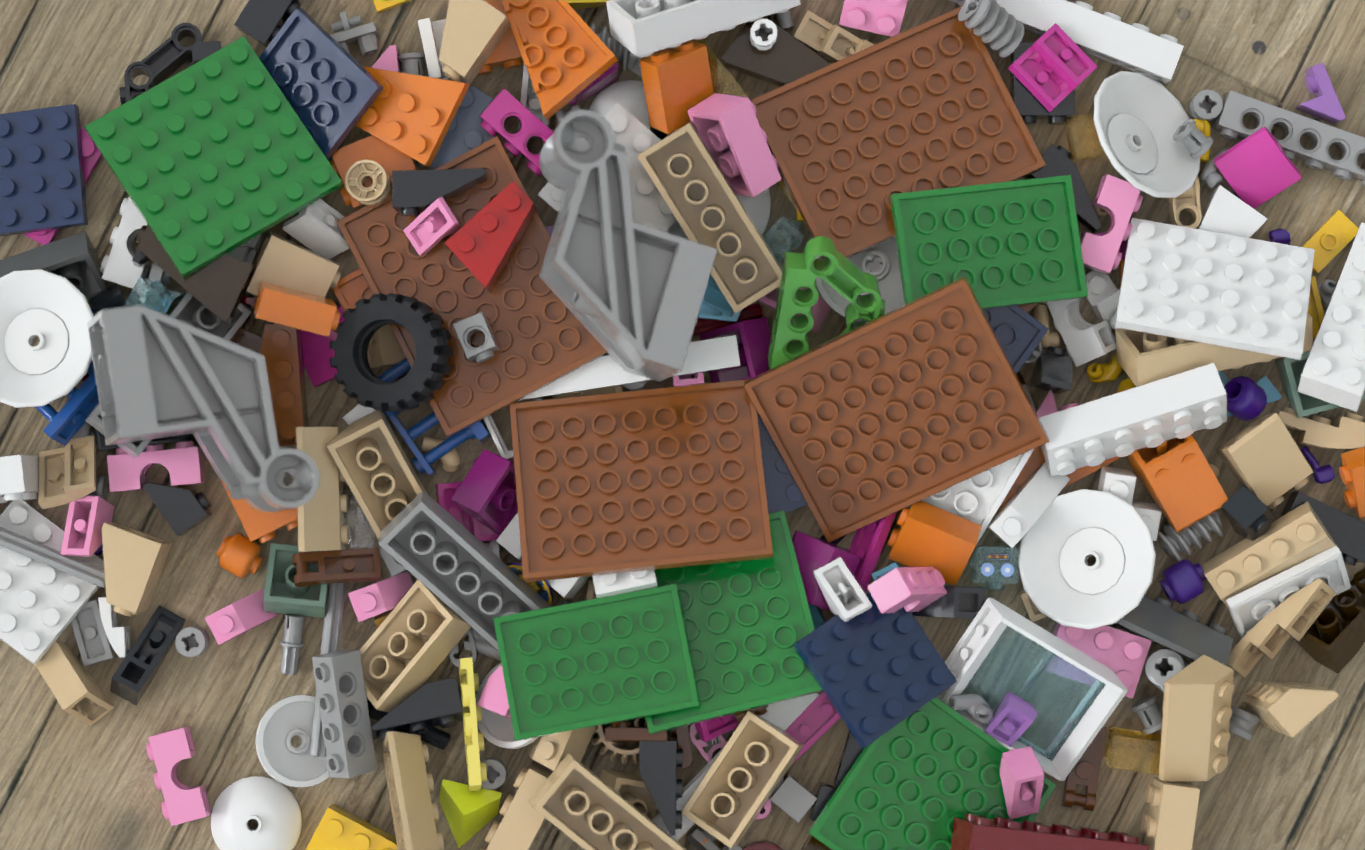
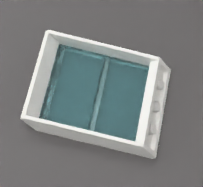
M987 598L945 661L957 682L936 697L949 706V698L952 695L976 693L988 703L993 711V715L1008 692L1032 704L1034 710L1038 711L1035 720L1011 747L994 737L992 738L1009 751L1031 746L1042 770L1059 781H1064L1128 690L1112 669L995 599ZM966 709L955 710L983 732L989 722L982 723L977 721Z

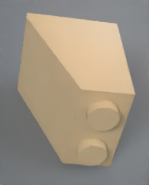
M449 0L439 54V61L443 66L442 71L448 79L456 82L472 83L510 28L507 16L484 0Z
M269 230L253 264L255 272L246 291L257 296L261 281L325 298L329 287L335 289L341 272L337 271L339 268L338 263Z
M1276 412L1263 414L1215 450L1241 486L1244 485L1269 509L1276 507L1284 501L1285 498L1282 495L1291 488L1293 491H1297L1309 482L1307 476L1313 473Z
M117 522L103 523L101 529L106 601L108 604L115 606L113 611L131 617V615L146 612L172 543Z

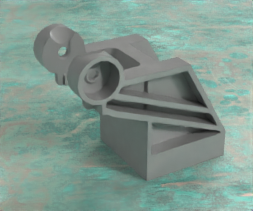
M590 110L571 112L560 121L554 134L546 140L540 151L539 165L543 176L550 184L565 190L539 277L624 371L661 382L682 370L718 249L633 222L629 170L626 163L627 153H625V147L614 142L615 136L612 126L602 115Z
M142 305L100 310L87 322L106 446L193 433L216 474L225 484L226 490H230V495L233 499H244L252 508L260 512L273 513L283 509H293L302 506L314 497L319 487L320 476L315 461L301 450L279 449L264 355Z

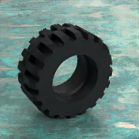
M393 293L371 295L370 299L362 298L355 302L356 308H348L342 314L345 320L343 323H338L337 329L334 331L338 333L336 340H330L329 349H334L335 357L329 358L330 366L337 369L338 373L334 375V378L338 384L345 386L343 392L349 398L357 399L358 404L379 411L399 412L406 409L412 410L419 407L421 402L430 401L434 397L433 392L441 390L444 386L443 376L444 374H450L452 367L447 365L448 356L453 357V347H448L447 340L451 339L449 330L443 328L442 324L444 321L441 316L432 312L433 308L426 303L419 302L417 299ZM386 324H399L408 329L416 347L415 361L411 370L401 380L387 382L377 378L369 366L367 356L372 336Z

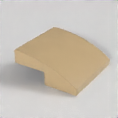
M94 435L71 439L64 448L39 452L38 503L42 509L73 502L96 490V438Z

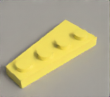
M472 657L460 658L459 680L463 709L469 791H480L482 782L487 781L486 763H480L479 751H484L483 733H478L477 721H482V711L475 699V691H479L478 673L473 672Z

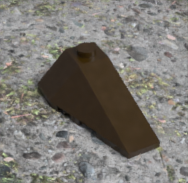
M1365 568L1354 574L1353 580L1350 581L1351 588L1334 596L1301 640L1297 641L1315 661L1336 673H1339L1348 664L1365 642Z

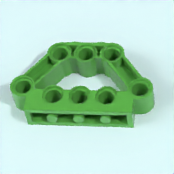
M817 236L810 239L805 246L804 254L785 252L768 351L769 370L810 351L807 332L814 325L811 306L818 300L816 277L822 278L851 302L845 309L847 328L840 335L822 344L873 321L885 313V300L881 299L876 277L869 273H863L836 250L834 242L828 237ZM819 256H827L823 259H816ZM801 287H808L805 290H799Z

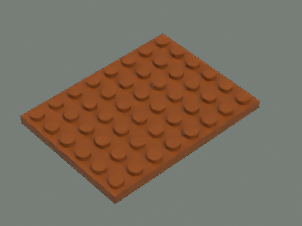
M962 6L750 100L756 108V117L759 125L767 135V144L771 154L777 160L778 170L812 238L817 236L828 237L834 242L836 250L846 258L895 237L890 201L892 194L1017 181L1046 166L981 37L973 33L974 28H966V20H958V13Z
M498 136L434 169L484 168L487 172V180L445 201L459 222L460 228L512 181L531 200ZM393 192L389 193L388 197L380 204L367 205L337 221L373 294H399L426 303L433 308L432 312L441 316L444 321L442 324L443 328L449 330L451 339L447 340L448 347H453V357L448 356L447 365L452 366L450 374H444L442 379L445 382L441 390H435L433 392L434 397L429 401L447 437L462 431L509 406L510 403L526 397L608 353L539 277L551 237L537 211L520 238L519 243L517 242L509 256V260L496 279L491 292L479 282L445 244L454 234L444 237L428 253L419 256L403 231L418 216L406 217L401 216V212H396L393 208ZM482 312L488 319L500 349L493 352L494 357L477 363L476 359L471 361L466 357L453 324ZM389 324L412 368L416 356V347L411 333L399 324ZM480 331L475 332L470 339L472 347L483 345L485 335Z
M965 276L745 381L743 385L828 543L1049 442L1042 423Z
M747 380L510 403L524 583L773 557L757 410L743 386Z

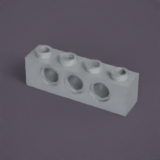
M337 650L312 657L313 675L316 682L329 777L353 778L377 770L360 650Z

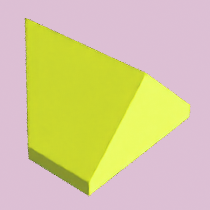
M443 779L439 802L458 848H460L498 815L502 793L481 788L480 791H469L467 784Z

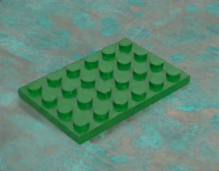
M1071 175L897 193L890 196L905 305L964 276L982 309L1077 299L1088 296Z
M676 584L493 618L515 741L699 706Z

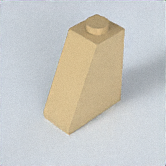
M58 639L36 664L37 669L63 711L89 726H92L115 708L70 648Z

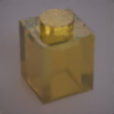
M1091 114L1074 116L1073 122H1069L1066 125L1069 150L1072 155L1071 161L1102 157L1105 151L1100 144Z

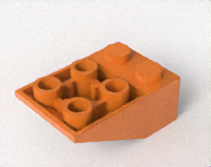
M1192 434L1186 438H1173L1164 441L1161 445L1154 448L1144 447L1128 455L1129 465L1176 533L1221 509V506L1228 500Z

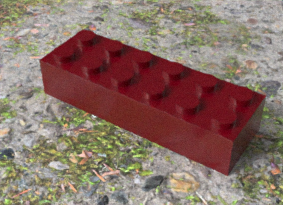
M965 813V819L954 818L950 850H1149V846L1139 843V837L1131 836L1124 832L1110 831L1105 833L1099 832L1098 829L1081 827V830L1060 824H1052L1051 827L1042 825L1040 822L1024 820L1023 823L1013 821V819L994 817L993 822V819L984 818L982 815Z

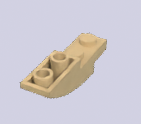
M1284 407L1283 411H1275L1286 428L1299 431L1297 444L1324 449H1355L1365 446V422H1362L1363 416L1346 412L1345 417H1335L1331 426V420L1319 416H1313L1312 420L1303 417L1297 418L1292 408Z

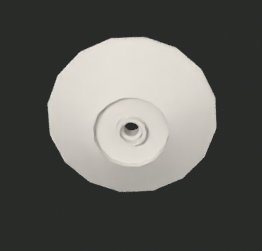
M1119 71L1104 79L1094 97L1093 120L1100 144L1114 168L1132 186L1153 197L1176 198L1192 188L1200 171V157L1193 159L1190 155L1191 152L1180 141L1176 142L1173 139L1176 130L1190 119L1179 100L1160 82L1140 72ZM1190 135V138L1196 143V140Z
M42 269L13 271L0 278L1 403L16 408L45 406L67 395L87 373L92 360L87 322L94 315L85 295L65 277ZM39 337L40 343L34 347L32 344L33 339Z
M1080 489L1056 496L1036 523L1022 537L1018 566L1024 590L1041 613L1062 626L1090 630L1116 623L1139 605L1152 583L1156 553L1149 527L1131 504L1110 492ZM1094 555L1096 563L1093 566H1089L1088 558Z

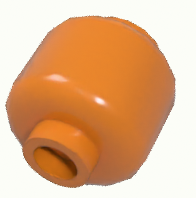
M240 533L232 537L228 535L216 553V556L219 557V566L238 578H244L250 572L255 575L264 561L263 558L259 557L261 546L255 541L251 542L248 537Z

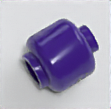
M1235 377L1224 386L1227 394V410L1239 420H1253L1264 410L1267 403V395L1264 389L1249 377Z
M1183 559L1164 569L1162 572L1163 579L1159 583L1171 602L1175 600L1179 604H1184L1204 592L1203 581L1207 578L1199 563L1193 565L1189 560Z

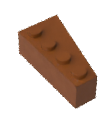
M268 323L264 326L260 354L265 356L278 446L296 445V427H309L301 330L277 323Z

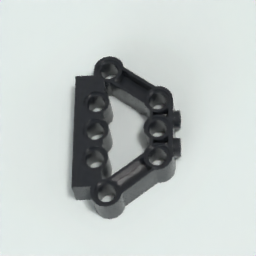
M191 23L179 24L172 31L171 37L142 61L134 62L127 67L124 75L125 87H120L121 105L160 84L189 59H193V62L189 65L190 67L222 49L221 41L203 42L201 32L197 26ZM184 37L195 39L194 44L189 47H183L180 45V41ZM139 75L149 77L148 82L140 86L133 83L134 79Z

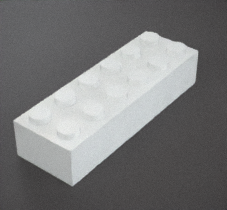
M800 0L606 1L610 35L636 57H648L655 51L665 48H676L683 42L693 39H704L711 33L721 30H732L736 25L756 22L764 16L784 13L792 7L801 5Z
M1361 222L1309 354L1297 391L1355 412L1358 411L1365 392V223Z
M1211 363L1040 417L1039 420L1049 438V442L1040 447L1051 477L1055 475H1068L1074 472L1075 469L1087 465L1097 466L1106 459L1116 456L1126 457L1135 450L1144 447L1154 448L1161 445L1164 441L1173 438H1186L1195 431L1205 428L1215 429L1224 422H1227V394L1215 364Z

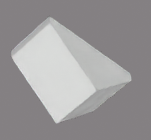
M841 557L814 571L830 611L835 615L838 614L845 622L872 608L871 602Z

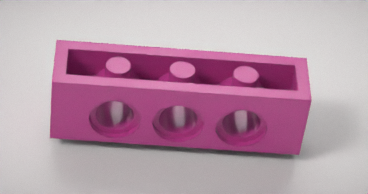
M503 88L478 116L483 120L480 126L493 137L496 133L499 134L506 141L503 146L515 157L519 154L524 156L529 161L526 166L535 175L540 177L542 175L539 165L540 152L538 154L529 152L527 141L532 136H536L542 140L544 145L554 132ZM509 116L516 117L520 122V129L515 134L508 133L504 128V121Z

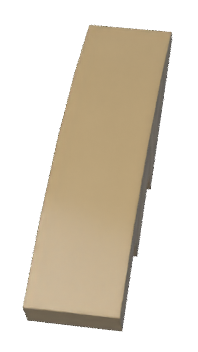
M809 10L803 11L791 33L794 38L805 46L834 62L874 45L866 39L858 38L838 25H832Z
M1318 578L1292 594L1266 614L1243 636L1231 650L1228 665L1246 678L1263 654L1273 659L1290 636L1300 641L1335 596L1336 592Z

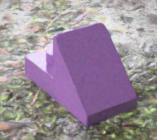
M1323 62L1306 70L1307 76L1304 78L1306 87L1311 94H1315L1316 98L1298 105L1295 109L1331 124H1336L1346 119Z
M1008 692L984 732L1011 747L1033 723L1038 711L1034 710L1032 704Z

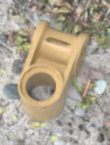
M1197 175L1191 189L1176 198H1166L1171 225L1195 229L1200 224L1202 214L1200 183ZM1180 212H1187L1191 215L1192 224L1190 226H1185L1179 221Z

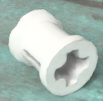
M760 19L753 23L750 29L751 45L760 51L771 49L777 39L778 30L776 25L768 19ZM763 28L766 33H771L768 35L767 41H762L760 36H755L759 34V29Z

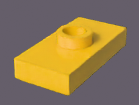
M1337 210L1301 246L1315 249L1312 268L1315 274L1320 273L1357 235L1359 230L1340 210Z

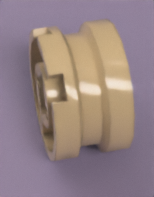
M364 159L357 161L350 166L345 177L347 191L356 201L363 205L373 206L380 204L391 192L392 182L390 175L379 163L373 160ZM370 176L373 179V185L365 188L362 183H366Z

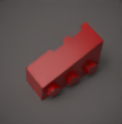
M512 181L451 236L445 244L479 282L491 292L500 272L506 266L509 256L517 242L519 243L533 215L537 211V207L518 185Z

